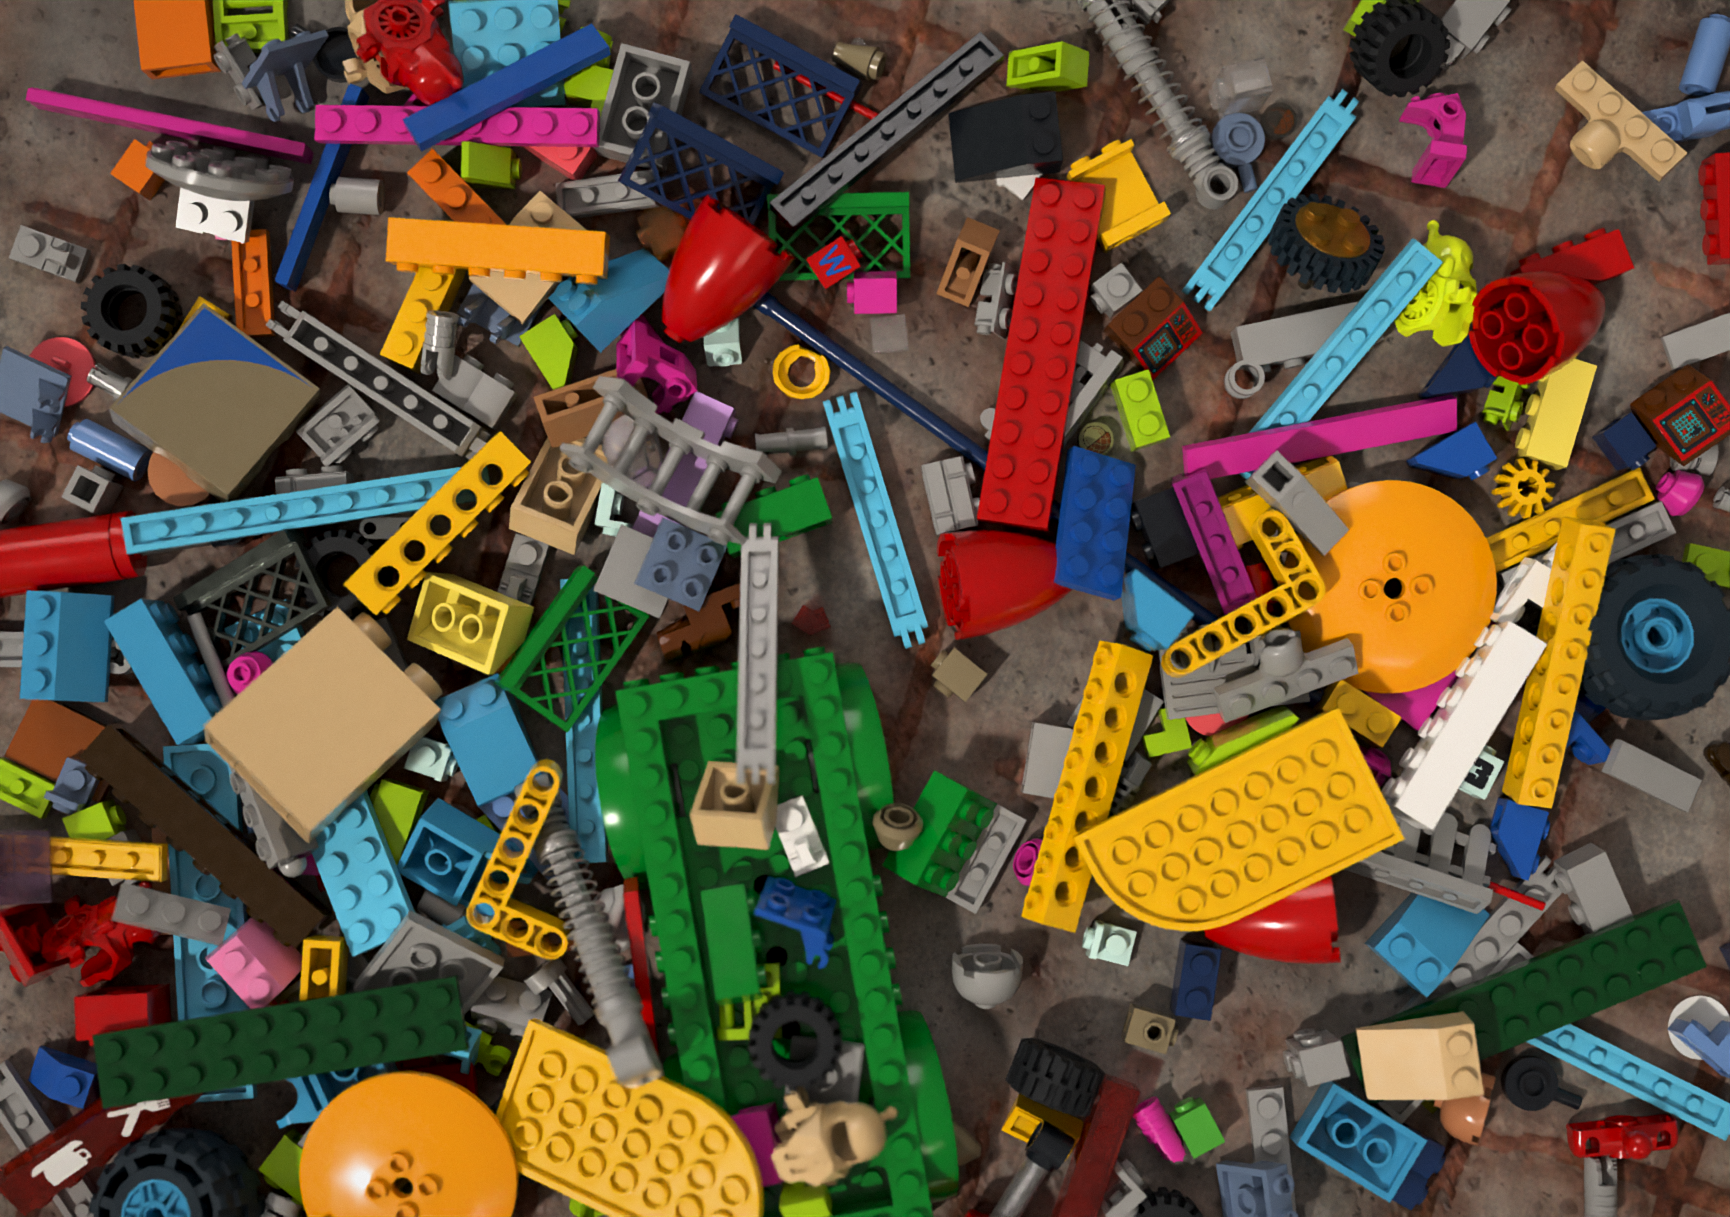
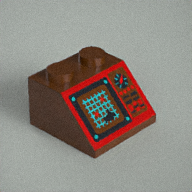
M1160 276L1122 310L1103 331L1140 371L1149 369L1152 381L1203 333L1184 301Z
M1688 364L1630 403L1632 414L1657 447L1682 466L1687 465L1730 435V405L1712 380Z

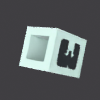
M1487 745L1484 746L1458 788L1459 790L1475 798L1486 799L1504 764V761L1495 757L1497 752L1495 749Z

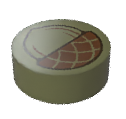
M1089 423L1082 428L1078 435V447L1106 455L1114 443L1113 433L1104 423Z

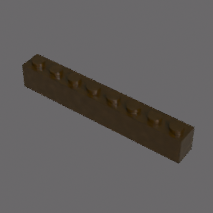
M108 724L79 756L87 764L85 769L90 775L100 781L106 780L113 787L111 792L116 798L125 804L132 803L141 811L138 816L143 822L152 828L159 827L167 834L165 840L177 851L182 852L185 850L194 858L192 864L201 873L207 876L212 874L220 881L219 888L230 898L236 899L238 897L248 906L246 912L259 923L265 921L275 930L273 936L284 946L290 947L292 945L294 948L303 945L304 939L310 937L332 913L293 877L282 874L279 866L269 869L266 861H262L258 856L254 842L120 724Z

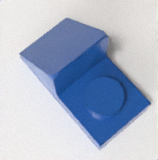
M1574 709L1566 749L1571 746L1573 755L1587 765L1605 762L1611 749L1577 710Z

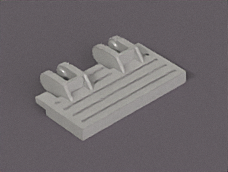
M1248 621V622H1247V624H1248V626H1247V627H1248V634H1250V632H1251V624H1250V622ZM1282 624L1275 627L1274 629L1282 628ZM1200 625L1199 630L1207 625ZM1186 627L1177 636L1178 641L1189 636ZM1295 631V633L1297 634L1298 638H1300V640H1301V633H1300V631ZM1206 634L1203 636V646L1206 650L1213 652L1211 634ZM1261 636L1249 642L1251 653L1247 654L1246 644L1181 678H1173L1165 673L1161 665V659L1167 649L1158 650L1167 720L1219 713L1214 687L1252 674L1259 669L1260 660L1257 643ZM1219 641L1214 642V649L1216 652L1220 648ZM1179 651L1180 662L1176 663L1175 652H1172L1171 662L1174 667L1178 669L1187 668V656ZM1309 692L1272 706L1309 702Z

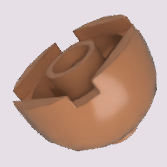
M1481 1072L1483 1095L1450 1100H1435L1434 1103L1435 1107L1441 1108L1440 1121L1444 1129L1453 1137L1478 1146L1479 1138L1482 1134L1490 1103V1095L1496 1076Z

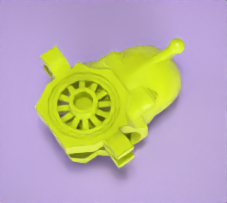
M1431 220L1427 224V229L1429 230L1428 240L1423 246L1443 263L1397 316L1394 322L1398 332L1405 337L1411 336L1418 331L1433 330L1432 338L1439 345L1445 347L1461 343L1468 335L1470 324L1473 321L1475 307L1472 306V303L1477 295L1476 280L1470 274V270L1473 269V253L1469 245L1458 237L1440 235L1438 232L1439 223L1436 220Z

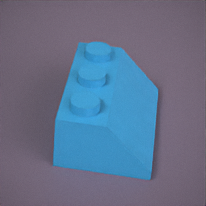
M1135 569L1124 574L1121 599L1125 629L1132 634L1129 640L1145 652L1147 650L1168 649L1194 614Z
M26 590L20 699L108 702L112 634L104 620L113 616V595Z

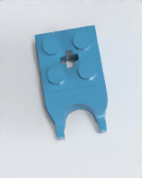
M438 798L420 817L397 864V868L400 874L452 905L457 906L460 903L468 908L501 835ZM508 839L505 840L510 850L515 852L521 851L515 843ZM527 858L523 866L527 873H520L516 883L529 884L538 871L534 863ZM495 870L491 872V877L496 883L503 884L501 880L510 881L509 876L504 871ZM487 903L476 905L477 911L481 914L490 916L495 914L493 907Z
M395 1061L357 1067L354 1070L351 1068L286 1079L297 1089L298 1099L294 1109L276 1121L279 1129L292 1123L315 1121L324 1108L348 1087L375 1075L399 1071Z

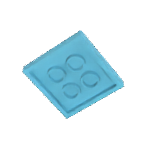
M558 0L448 1L453 54L460 62L464 76L462 89L561 39ZM564 79L510 107L566 105Z

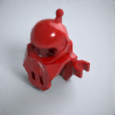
M379 0L363 10L366 33L356 39V42L361 46V48L356 50V54L365 63L375 57L380 63V76L391 84L408 87L426 105H432L460 91L464 83L462 66L451 52L450 42L446 40L436 20L444 15V11L439 6L443 5L445 0H422L421 3L417 0ZM380 51H382L384 57L379 55Z
M141 881L139 887L152 889V883L150 881ZM78 895L73 896L65 901L64 904L67 916L59 920L44 934L41 955L48 963L69 957V966L72 969L85 962L86 955L83 947L98 946L101 948L81 968V980L79 982L83 987H90L100 981L113 979L132 963L134 958V942L144 941L152 944L162 933L111 921L117 900L116 896H111L94 906L84 904L82 907L79 903L80 897Z

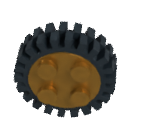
M1304 194L1298 195L1296 199L1292 197L1287 203H1284L1270 230V237L1268 239V245L1272 246L1270 251L1273 256H1279L1276 262L1281 267L1289 264L1286 271L1291 276H1294L1297 272L1301 274L1297 283L1302 289H1310L1314 282L1313 288L1321 290L1323 285L1326 284L1328 292L1336 293L1338 288H1340L1342 293H1349L1351 288L1354 291L1359 290L1362 285L1365 286L1368 283L1385 251V246L1382 245L1384 242L1383 236L1377 235L1379 229L1376 225L1368 226L1371 219L1367 215L1360 217L1358 215L1359 209L1354 206L1351 209L1344 208L1346 202L1340 199L1337 204H1333L1332 197L1324 195L1321 201L1317 194H1310L1308 199Z

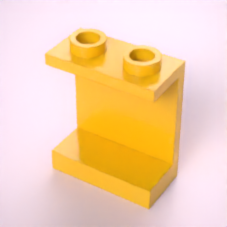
M1132 139L1124 143L1116 140L1101 149L1103 154L1092 160L1089 156L1077 160L1070 165L1072 170L1068 172L1066 181L1105 185L1106 194L1098 235V242L1104 253L1162 224L1171 215L1165 201L1160 204L1158 203L1131 152L1134 147Z

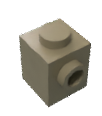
M952 648L949 653L943 649L931 664L936 669L931 675L936 679L933 686L946 697L950 698L954 693L964 702L968 700L987 676L986 672L956 648Z
M1130 1003L1121 1038L1125 1043L1166 1054L1168 1046L1173 1047L1175 1045L1179 1026L1175 1025L1176 1019L1171 1014Z

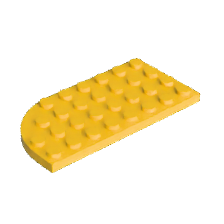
M1337 706L1073 836L1095 880L1118 906L1144 922L1179 931L1208 930L1237 921L1404 840Z
M537 1018L529 1020L495 1115L511 1141L519 1173L610 1217H762L763 1187L755 1155L740 1128L718 1105L705 1096L663 1076L635 1088L621 1085L613 1073L606 1050Z

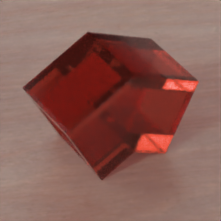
M803 605L791 623L810 636L831 628L823 607L812 611Z

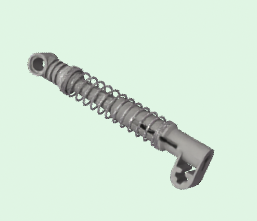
M1077 0L1081 11H1088L1091 17L1088 19V22L1094 21L1098 27L1095 34L1101 33L1105 41H1103L1102 45H1109L1112 50L1109 57L1115 56L1120 63L1116 69L1123 68L1126 76L1124 80L1127 81L1135 77L1139 84L1133 87L1131 92H1135L1140 88L1144 91L1146 96L1141 98L1138 104H1142L1148 99L1152 104L1153 108L1148 110L1145 115L1148 116L1156 111L1160 117V120L1155 122L1152 127H1157L1161 123L1166 127L1167 132L1163 133L1159 139H1163L1169 134L1171 135L1172 143L1167 148V151H1169L1173 159L1179 160L1181 164L1186 163L1183 168L1185 171H1191L1188 174L1190 179L1195 177L1193 184L1196 187L1198 202L1208 209L1223 207L1238 189L1237 176L1230 168L1224 166L1223 163L1218 164L1220 161L1219 156H1213L1216 151L1214 148L1209 149L1211 146L1209 141L1210 132L1206 125H1201L1202 119L1194 118L1189 120L1195 111V107L1188 106L1182 108L1188 99V95L1181 94L1175 96L1181 84L1176 82L1168 84L1173 77V72H1161L1166 65V60L1158 59L1159 48L1150 45L1152 37L1144 35L1145 25L1137 24L1138 13L1130 12V1ZM1163 62L1162 66L1158 69L1156 63ZM1170 74L1169 78L1165 80L1163 75ZM1172 86H1178L1174 92L1170 89ZM1185 97L1181 103L1178 102L1177 99ZM1192 109L1188 115H1186V113L1184 112L1186 110ZM1199 121L1196 126L1192 125V122ZM1210 182L1220 183L1224 194L1213 192Z

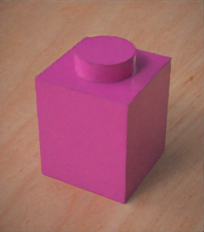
M896 271L854 272V282H847V303H854V314L897 313Z

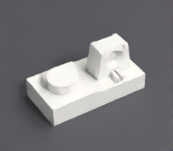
M803 795L778 804L775 827L795 877L830 863Z

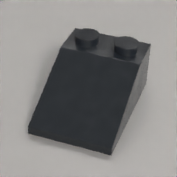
M1055 91L1018 95L948 113L955 183L1060 173L1063 156Z

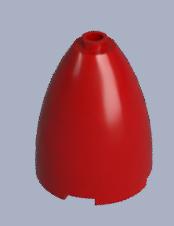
M709 194L700 203L679 241L665 285L662 322L667 327L664 332L680 344L684 339L693 342L708 336L741 316L770 290L795 259L786 250L779 254L775 250L778 244L772 238L735 211L727 207H723L722 210L716 208L719 201Z
M1533 271L1500 278L1483 287L1472 303V306L1475 308L1472 322L1473 330L1468 331L1470 342L1480 363L1494 377L1501 376L1507 380L1517 382L1518 385L1536 382L1566 366L1589 345L1604 319L1606 307L1604 295L1591 282L1576 275L1556 271Z
M995 530L949 532L940 534L938 538L937 555L938 557L943 556V561L940 563V576H938L941 603L947 625H955L957 631L954 632L956 640L987 635L1022 623L1047 610L1073 590L1054 582L1057 566L1056 543L1025 534Z
M1331 875L1237 921L1221 927L1204 930L1206 938L1221 946L1261 959L1301 964L1341 962L1339 947H1332V943L1338 942V927Z

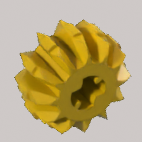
M1523 458L1516 459L1514 466L1510 463L1502 466L1504 474L1494 476L1493 480L1500 484L1501 487L1492 489L1491 493L1492 495L1501 494L1503 499L1498 501L1497 507L1503 508L1509 505L1508 516L1514 517L1520 512L1522 518L1527 519L1531 517L1532 511L1536 514L1544 512L1543 503L1552 502L1553 497L1546 490L1554 488L1555 483L1551 481L1545 483L1544 478L1549 475L1550 470L1546 468L1538 471V461L1532 460L1526 464ZM1525 482L1527 484L1524 488H1528V494L1521 495L1519 493L1522 489H1518V483Z

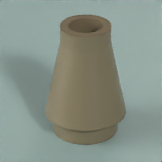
M838 42L833 52L832 61L867 81L871 79L878 81L884 72L887 54L881 52L879 47Z

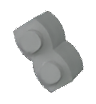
M468 354L463 359L454 355L451 379L444 380L440 378L432 391L496 430L518 396L517 393L511 390L514 383L498 373L493 378L481 371L484 365Z

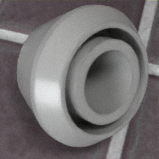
M8 479L0 482V525L10 523L26 509L31 500L30 490L26 486Z

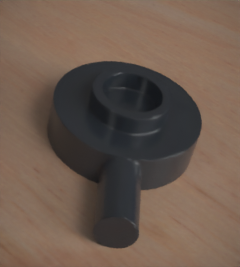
M295 24L290 35L294 37L303 31L310 30ZM333 27L326 30L329 36L313 58L317 69L327 79L333 82L346 83L345 68L342 61L357 58L348 35V28Z
M1522 1055L1516 1057L1505 1066L1502 1072V1091L1505 1097L1520 1109L1526 1111L1541 1110L1547 1107L1553 1100L1576 1110L1582 1104L1581 1096L1558 1087V1079L1554 1069L1547 1062L1536 1056Z

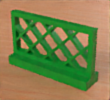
M909 192L842 193L799 228L787 242L776 232L777 216L770 210L769 202L779 194L767 195L769 237L775 243L777 238L784 244L778 251L779 254L788 248L802 262L792 273H783L778 281L819 280L807 260L801 257L790 244L805 230L819 244L808 255L807 258H809L822 247L824 248L826 246L825 243L839 229L849 239L852 238L856 246L872 260L862 272H867L874 264L882 271H887L878 260L893 246L903 256V271H896V277L910 278ZM902 214V230L892 240L877 225L886 215ZM846 215L840 223L832 217ZM852 215H861L871 225L858 240L842 227ZM867 215L881 216L873 222ZM817 216H826L836 225L823 241L807 228ZM873 229L877 230L889 242L876 258L860 244ZM901 236L903 250L895 243ZM806 266L812 273L798 272ZM854 272L843 279H854Z
M584 565L576 567L494 682L567 733L649 618V615L615 599L613 600L621 606L612 607V598L605 596L607 608L588 611L586 595L596 585L598 578L594 575V572ZM581 603L582 612L574 613ZM626 609L637 617L630 630L616 631L613 611ZM608 612L611 633L592 636L589 615ZM583 616L586 637L567 640L565 624L570 618ZM560 633L562 641L553 643L555 638ZM625 635V637L619 644L617 636ZM612 637L613 654L609 659L596 661L593 640ZM587 641L590 662L571 665L568 644ZM562 645L566 666L546 669L545 652L549 647ZM538 662H540L541 670L532 672ZM605 664L598 674L597 665ZM591 666L593 674L592 684L589 688L575 690L572 669ZM566 670L570 691L550 694L547 673ZM542 674L545 696L531 698L520 690L529 676ZM585 693L580 701L577 702L576 694ZM571 695L573 711L563 721L554 714L551 699ZM546 700L547 709L537 701Z

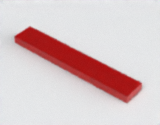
M638 877L625 878L623 895L635 989L638 990L642 1000L643 1010L641 1015L661 1064Z

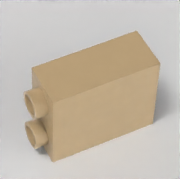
M338 607L204 725L205 741L308 844L436 725L441 711L434 702L443 692L431 675L416 663H412L402 671L383 652L392 644L390 637L384 629L364 612H361L351 621Z

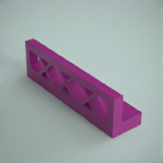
M1207 469L1185 477L1182 473L1173 476L1172 485L1224 614L1227 615L1258 597Z

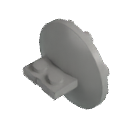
M166 141V145L152 144V149L146 154L145 165L148 169L171 184L180 187L176 219L177 228L202 234L210 233L217 235L219 238L240 243L249 242L255 200L269 199L293 191L294 177L291 174L290 168L268 164L269 157L250 153L247 155V158L235 157V149L229 147L214 146L213 150L188 148V144L182 142Z

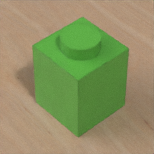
M1193 1097L1183 1099L1174 1106L1175 1110L1169 1113L1194 1159L1225 1142L1211 1113L1200 1097L1195 1100Z

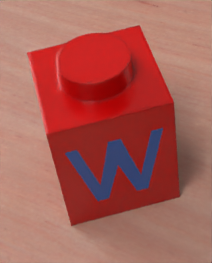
M841 236L806 260L826 290L860 268L861 265L858 259L862 258L863 255L852 238L845 242Z

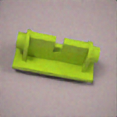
M1498 376L1492 384L1504 387L1503 393L1493 390L1489 391L1482 411L1484 415L1483 422L1497 425L1498 420H1501L1504 428L1510 431L1512 422H1518L1522 413L1523 402L1519 400L1523 388L1529 389L1531 383L1518 385L1517 382Z

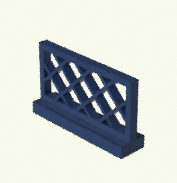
M735 14L729 26L731 29L699 93L809 152L824 158L863 83L859 79ZM737 40L748 47L751 60L732 66L729 51L734 41ZM753 49L764 56L756 58ZM773 59L778 62L782 76L763 82L757 63ZM726 60L728 67L721 69L724 61ZM753 65L759 84L740 90L734 71ZM784 66L795 72L786 75ZM730 73L735 92L720 96L710 90L717 76ZM803 75L809 79L813 93L794 99L788 80ZM784 81L789 101L770 106L765 87ZM815 82L826 89L817 91ZM760 89L766 108L755 112L746 110L741 95ZM835 92L845 98L837 112L824 115L819 96ZM737 97L739 105L729 101L728 99ZM815 98L820 117L801 123L796 104ZM791 105L797 125L784 129L776 126L772 111ZM768 113L770 122L759 116ZM834 118L830 128H828L826 120ZM819 122L823 123L826 136L820 148L807 142L803 130L804 127ZM799 130L801 138L789 132Z
M654 102L647 114L650 118L618 181L689 219L695 213L694 199L710 194V196L718 200L716 192L733 187L738 205L729 207V209L735 212L740 210L741 216L751 224H754L767 199V195H769L774 183L779 184L784 172L663 105ZM655 128H658L667 133L671 148L653 154L649 140ZM674 138L684 142V144L676 146ZM690 147L697 149L701 165L683 170L678 151ZM644 150H646L647 156L641 158ZM673 154L678 172L660 178L654 159ZM705 154L715 160L707 162ZM649 161L654 180L641 185L630 180L636 166ZM719 164L726 165L731 181L714 186L709 168ZM703 170L708 189L690 194L685 176ZM735 171L745 176L737 178ZM680 178L685 196L670 201L665 196L662 184ZM750 180L761 184L762 187L756 198L744 202L739 184ZM656 186L659 194L649 190L648 188ZM687 202L689 210L680 206V204ZM751 207L747 214L746 208Z

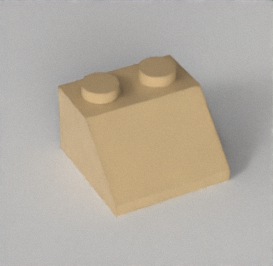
M708 761L690 813L697 844L768 850L777 822L779 766H776L775 784H767V769H761L760 784H752V769H746L745 784H737V763Z

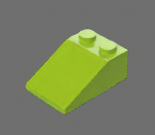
M1285 705L1273 707L1208 736L1205 741L1199 739L1189 750L1188 756L1190 758L1187 760V763L1194 774L1198 775L1291 729L1299 718Z

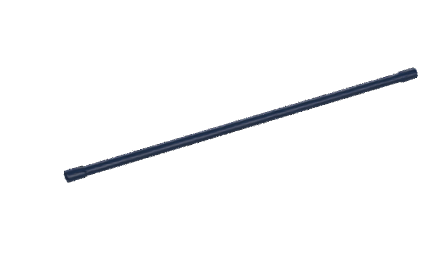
M767 292L753 305L755 309L774 319L985 471L988 451L784 306L771 293ZM1054 500L1051 519L1059 523L1061 504ZM1126 551L1124 572L1128 573L1135 569L1190 610L1194 614L1191 620L1198 625H1209L1220 619ZM1249 642L1246 643L1247 654L1251 653ZM1321 688L1310 691V701L1304 703L1314 708L1323 697L1325 691Z

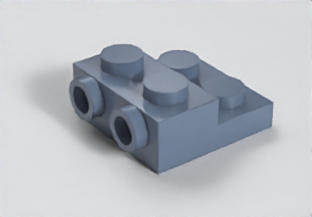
M1229 1160L1216 1163L1223 1217H1299L1292 1207L1291 1194L1294 1190V1180L1288 1174L1287 1164L1262 1160L1251 1164Z

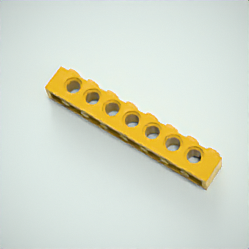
M1563 516L1544 607L1536 636L1545 642L1547 646L1527 676L1502 788L1503 793L1520 805L1552 808L1585 666L1584 662L1587 657V646H1589L1592 631H1588L1593 616H1596L1616 530L1599 521Z
M1099 640L1088 682L1083 692L1079 714L1074 724L1069 749L1064 759L1058 788L1054 794V802L1048 823L1044 829V837L1038 858L1034 864V872L1029 890L1024 900L1021 914L1023 918L1062 930L1076 932L1092 873L1073 836L1108 819L1153 655L1123 644Z

